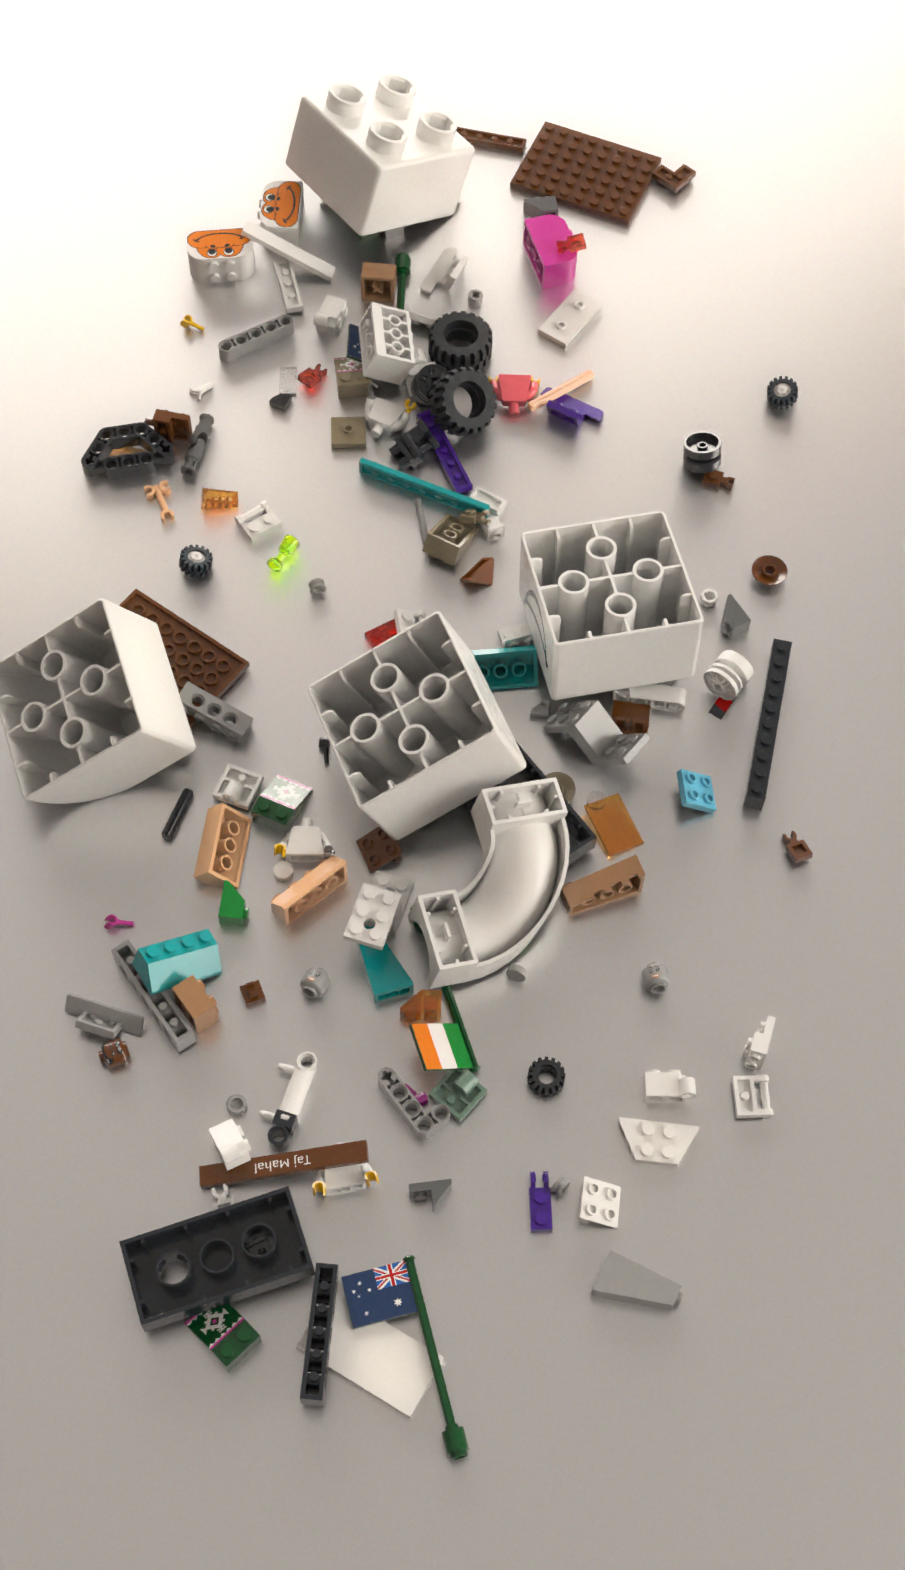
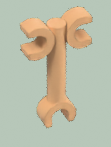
M167 480L161 481L159 485L144 486L147 500H151L156 496L162 511L160 514L162 522L165 523L166 516H170L174 520V513L168 509L163 495L171 493Z

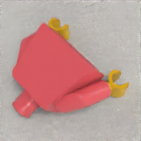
M499 374V377L495 376L496 379L488 377V382L494 386L493 392L496 393V399L501 401L502 406H509L510 415H518L519 407H525L526 402H530L538 391L541 380L539 378L538 381H535L531 375Z

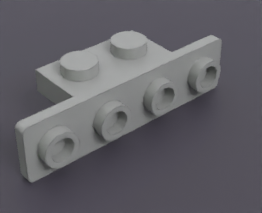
M72 993L67 995L65 1012L79 1016L75 1023L76 1028L107 1039H114L121 1030L138 1036L142 1034L143 1016Z

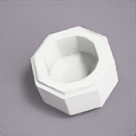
M712 589L703 590L700 595L701 604L706 607L715 606L718 601L717 592Z

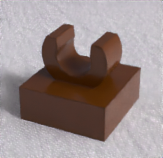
M259 980L240 986L246 1007L266 1001Z

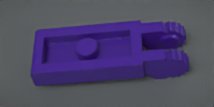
M535 1171L530 1172L529 1209L531 1232H552L553 1230L548 1171H543L542 1174L543 1188H535L536 1174Z

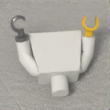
M371 383L368 385L370 395H367L364 409L366 421L369 424V429H371L370 434L374 438H379L381 434L392 436L394 432L407 426L412 415L411 411L417 408V404L413 402V405L409 407L411 400L407 399L405 407L375 397L374 392L370 390V386L374 385L377 388V385Z
M302 818L301 826H293L291 832L287 833L281 842L274 846V856L282 854V857H285L286 854L287 862L320 863L324 859V853L325 856L329 857L335 855V851L326 834L320 832V827L312 826L313 820L311 818Z

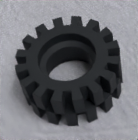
M540 1057L537 1062H532L527 1076L530 1090H534L536 1095L540 1093L541 1097L548 1095L549 1098L552 1094L557 1095L558 1091L562 1090L565 1081V1069L561 1067V1063L559 1061L556 1063L555 1058L548 1060V1057H545L544 1060ZM544 1070L552 1072L554 1075L553 1082L549 1084L542 1083L538 1078L539 1073Z

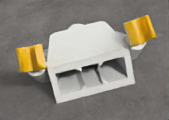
M368 1163L319 1170L314 1177L312 1185L313 1196L319 1191L323 1192V1196H331L366 1189V1185L370 1187L371 1181L379 1183L378 1176Z

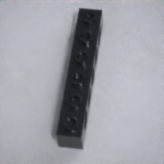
M316 1263L300 1391V1402L305 1405L324 1406L339 1276L338 1264Z

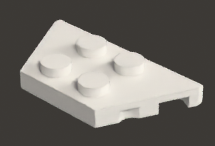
M623 1117L618 1119V1124L623 1130L626 1143L631 1149L632 1157L638 1163L677 1167L699 1131V1126Z

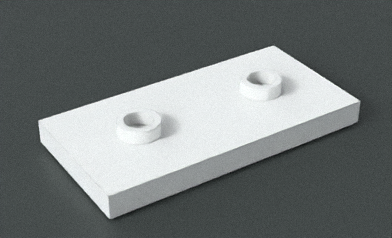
M574 289L540 326L538 333L566 348L602 308V303Z

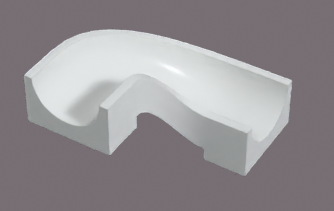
M556 777L481 789L471 810L483 850V859L478 875L465 889L458 893L456 889L418 895L408 914V919L410 923L417 922L425 937L430 967L427 981L429 989L468 982L497 971L523 951L551 912L565 881L570 849L569 833L565 820L568 811Z

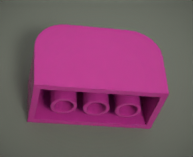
M543 215L524 219L522 244L542 289L558 287L572 282L576 273L578 243L574 241L572 230H569L565 220L557 215Z

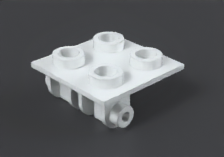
M583 1176V1183L581 1184L582 1196H580L581 1202L579 1204L580 1214L578 1215L580 1223L588 1224L591 1221L617 1229L621 1187Z

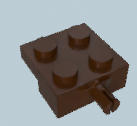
M156 409L153 419L146 417L144 423L153 426L154 430L172 445L175 440L191 442L193 432L190 415Z

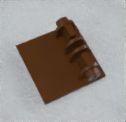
M614 700L611 718L623 734H647L651 705Z
M380 827L375 828L356 840L370 873H373L392 860L396 863L402 860L403 851L398 840H393Z

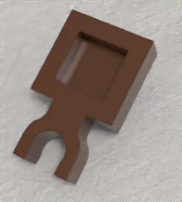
M714 470L713 472L705 473L702 485L717 490L722 486L724 489L731 491L733 486L731 484H734L735 478L723 477L724 472Z
M791 831V838H788L786 834L782 835V841L786 844L785 850L794 864L812 858V851L804 840H797V835L794 831Z

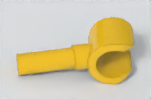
M185 315L180 322V325L184 328L190 325L201 331L204 330V327L193 322L190 315Z

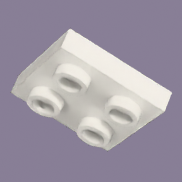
M228 763L212 794L213 798L249 810L264 780V776Z

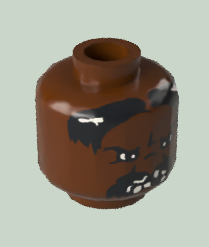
M120 1038L102 1043V1051L98 1052L101 1064L106 1063L108 1068L126 1064L127 1058L130 1057L126 1041L122 1042Z

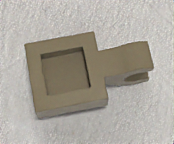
M467 509L458 516L459 523H481L487 525L491 523V520H487L485 516L491 512L489 510L477 512L475 509Z

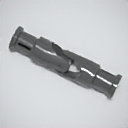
M202 413L199 416L200 421L195 427L190 447L186 452L185 463L181 466V473L185 476L193 477L196 474V466L200 463L203 450L210 435V427L214 423V417L210 414Z

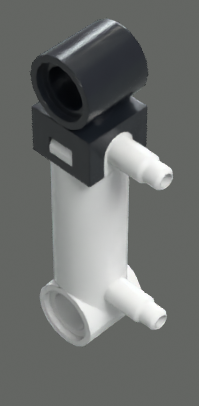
M305 1051L299 1054L296 1067L288 1064H278V1070L292 1075L284 1098L276 1113L263 1110L259 1112L260 1117L272 1121L273 1127L270 1128L267 1136L269 1146L275 1152H282L288 1148L290 1143L289 1135L293 1136L304 1100L313 1077L318 1071L317 1058L312 1052ZM305 1062L312 1063V1066L308 1068L303 1067L302 1065ZM281 1135L284 1139L276 1142L273 1140L274 1137Z

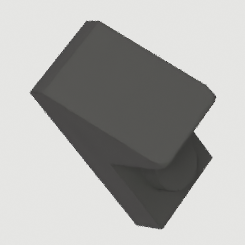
M451 1179L409 1184L410 1199L424 1200L427 1196H431L434 1212L451 1191L452 1181Z

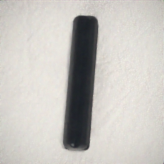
M183 789L161 833L163 838L172 839L193 797L191 789Z

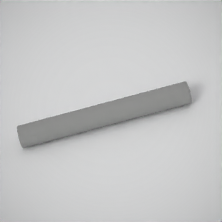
M417 498L415 499V506L424 545L428 531L422 500Z

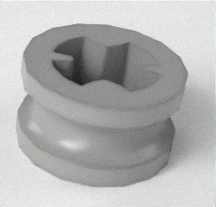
M477 289L469 291L468 302L471 305L481 304L483 293Z
M321 578L311 580L308 583L310 593L313 595L324 593L326 591L324 580Z
M560 1176L554 1182L550 1191L556 1192V1196L560 1197L570 1182L564 1181V1177Z

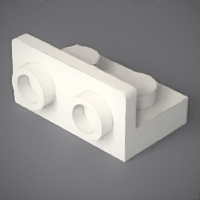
M528 622L498 629L497 634L503 648L534 645Z

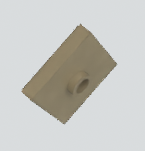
M331 417L332 448L366 447L365 417Z

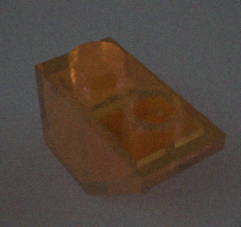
M420 990L400 1007V1019H404L407 1022L424 1020L428 1023L441 1021L442 990Z

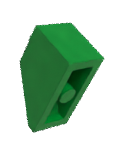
M224 880L218 914L220 925L244 927V921L248 920L249 908H246L245 900L232 884Z

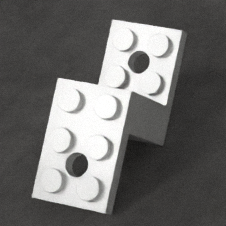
M377 870L371 885L362 884L343 939L383 950L388 934L396 936L414 886V881ZM364 926H374V928L366 929Z

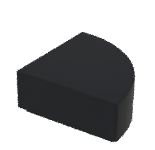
M276 395L270 399L269 405L285 411L292 400V395Z

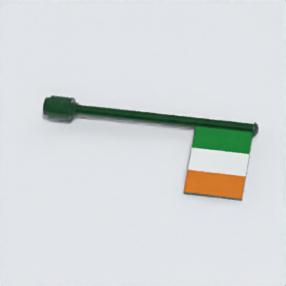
M413 922L415 931L423 934L419 924ZM450 985L442 986L454 1023L409 1025L423 1070L451 1071L466 1069L471 1073H477L480 1071L481 1066H478Z

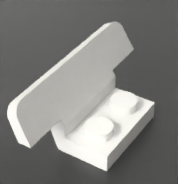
M446 248L421 284V292L429 295L435 285L449 290L463 270L469 257L464 254L461 260L457 258L455 261L453 258L459 249Z

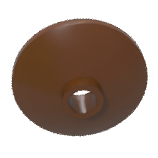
M761 556L752 565L753 577L763 585L775 586L781 584L788 574L786 564L775 556Z

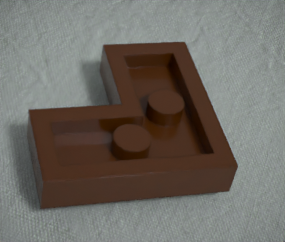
M661 164L652 172L653 179L675 193L696 176V171L685 164L675 172Z

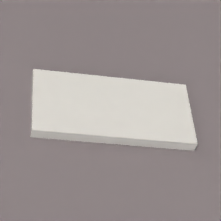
M336 1293L328 1369L406 1417L411 1418L434 1379L427 1347L385 1321L353 1330L346 1298ZM308 1328L296 1345V1349L304 1354ZM438 1354L440 1365H442L445 1358Z

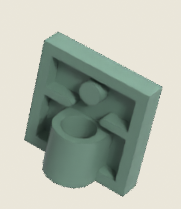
M451 1070L431 1090L428 1097L437 1104L447 1105L450 1109V1115L461 1122L486 1095L487 1089L479 1083L477 1077L469 1070Z

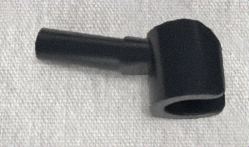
M320 737L319 748L324 749V764H329L330 741L328 738Z

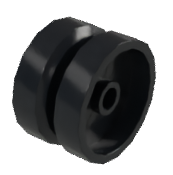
M697 431L687 435L683 442V465L685 468L695 473H709L718 469L721 465V438L717 434L708 431Z

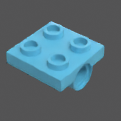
M684 769L677 771L682 806L709 813L716 811L711 776Z

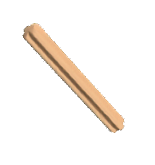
M587 370L528 402L527 408L531 412L546 405L549 400L553 401L593 379L594 373L591 370Z

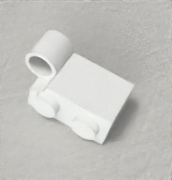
M331 295L326 296L319 312H316L313 324L316 325V330L336 334L337 330L342 326L343 317H346L348 313L346 299Z
M656 1069L649 1070L644 1073L643 1077L644 1103H686L687 1099L696 1097L695 1078L681 1075L680 1070H670L669 1072H660V1070Z
M233 1119L209 1129L214 1145L227 1171L251 1160L248 1153L251 1151L250 1144L247 1138L242 1139L244 1137L240 1125L236 1126Z

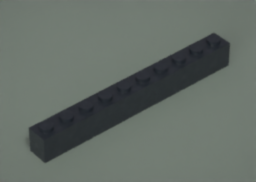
M774 638L771 646L743 807L762 810L766 799L792 646L790 641Z

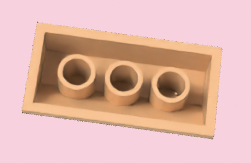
M224 803L208 808L193 878L208 886L223 887L224 880H227L235 889L239 887L251 827V818Z
M335 856L323 859L315 869L307 871L298 882L291 883L286 891L273 897L270 902L272 912L287 927L348 880L347 862Z

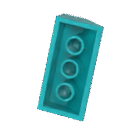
M534 645L471 651L490 690L539 686L537 650Z
M209 929L138 948L132 962L150 995L172 989V987L191 975H194L196 980H202L219 975L222 972L218 944Z

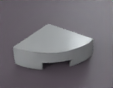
M550 700L542 701L533 707L530 718L548 720Z

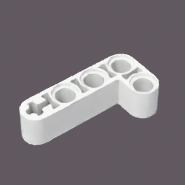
M649 684L614 690L613 702L617 700L651 705L652 709L681 712L685 709L687 691L680 687Z

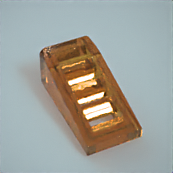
M209 488L202 489L201 509L238 508V492Z

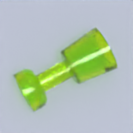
M285 535L278 548V555L268 559V567L275 572H280L283 567L281 561L285 556L289 557L300 546L299 541L292 535Z

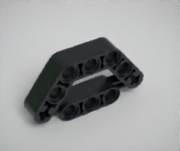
M138 422L102 428L83 455L81 464L84 474L88 477L105 472L108 479H121L151 474L155 471L156 464L171 465L175 461L174 447L170 442L146 423ZM141 446L146 450L144 452L109 457L114 449Z

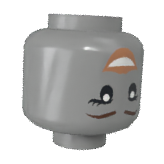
M652 962L643 969L642 979L646 990L654 994L664 992L670 984L667 968L662 964Z
M320 967L307 970L300 981L302 992L309 998L321 997L330 984V978L326 970Z

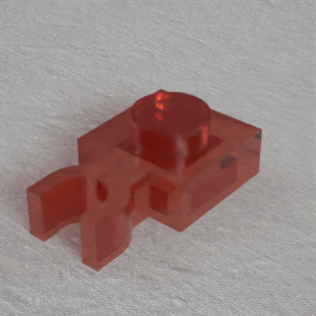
M583 233L567 236L566 241H556L559 254L564 253L566 250H570L572 253L587 249Z
M321 364L316 365L314 370L309 367L298 375L297 380L311 389L321 382L322 377L327 375V369L320 370Z

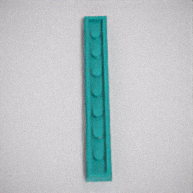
M361 458L359 461V473L463 512L467 509H475L477 512L490 510L489 504L365 458Z

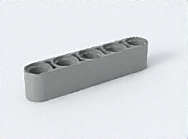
M284 314L220 341L218 344L220 360L228 363L290 337L294 333L293 318L288 314Z

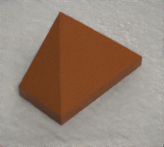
M482 558L459 579L460 582L492 585L494 558Z

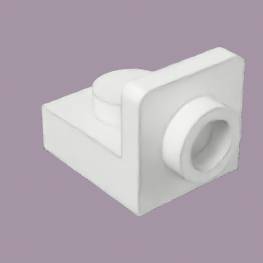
M498 516L487 518V520H491V523L487 525L480 524L487 541L504 537L505 526L503 523H500Z

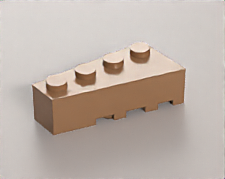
M635 854L579 880L566 883L561 889L560 897L570 916L641 892L645 872Z

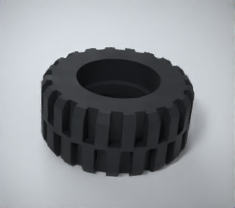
M466 311L446 313L442 315V318L439 317L435 320V323L430 327L428 337L430 359L432 362L435 361V364L444 367L447 371L459 367H472L480 371L482 367L488 364L492 355V330L486 321L483 322V318L475 316L474 313L470 312L469 314ZM466 340L472 344L466 347H456L449 344V342Z
M459 367L440 375L437 381H434L432 384L434 389L430 390L429 396H431V400H428L429 406L432 408L430 413L431 416L434 415L435 423L441 425L440 429L447 431L448 434L464 436L477 433L485 429V426L491 423V418H494V409L497 408L495 398L497 396L493 392V384L488 382L489 378L486 375L482 376L481 371L475 370L472 367ZM458 386L468 392L472 401V409L468 417L461 415L454 404V392Z

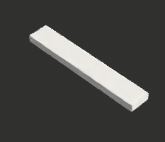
M248 220L241 232V235L327 281H330L336 267Z

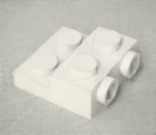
M768 1015L765 1022L761 1021L760 1027L757 1032L755 1031L753 1038H748L742 1057L746 1058L744 1063L746 1068L760 1070L767 1055L776 1017Z

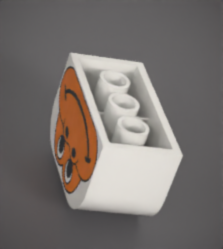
M275 180L269 182L263 188L262 198H259V208L261 209L257 211V219L260 220L258 226L300 248L304 214L303 181Z
M244 227L186 231L189 268L194 280L201 283L241 281L250 278L254 274L253 241L241 235Z

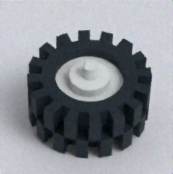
M779 376V380L774 378V382H769L767 386V400L771 406L774 405L776 409L780 406V410H783L784 406L788 409L789 405L792 407L796 403L798 386L796 382H793L792 378L788 380V376H785V379Z
M197 544L195 547L189 545V548L186 546L181 550L179 568H181L182 572L185 571V575L190 574V577L196 575V578H199L200 575L204 577L205 574H209L213 557L212 553H209L208 548L204 550V546L199 548Z

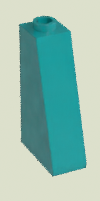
M364 926L366 929L374 928V926ZM386 942L383 950L357 943L374 1003L414 993L413 981Z

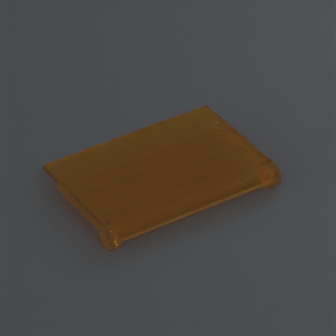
M619 793L584 806L609 857L644 844Z

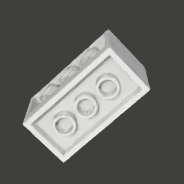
M371 302L358 323L363 376L401 385L404 379H407L410 370L414 368L416 363L409 311Z

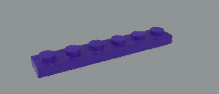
M430 410L416 414L417 421L423 420L441 446L436 450L433 449L454 491L461 494L472 490L473 485L445 432L440 429L441 425L435 423L434 415L431 416Z

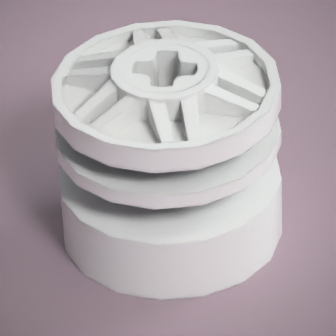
M725 650L704 673L703 679L713 694L718 697L720 696L724 700H733L742 690V687L750 681L754 672L750 663L742 655L731 650Z

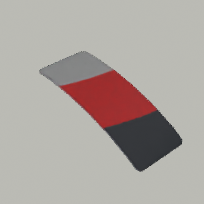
M719 696L709 713L721 720L737 696L733 700H724Z

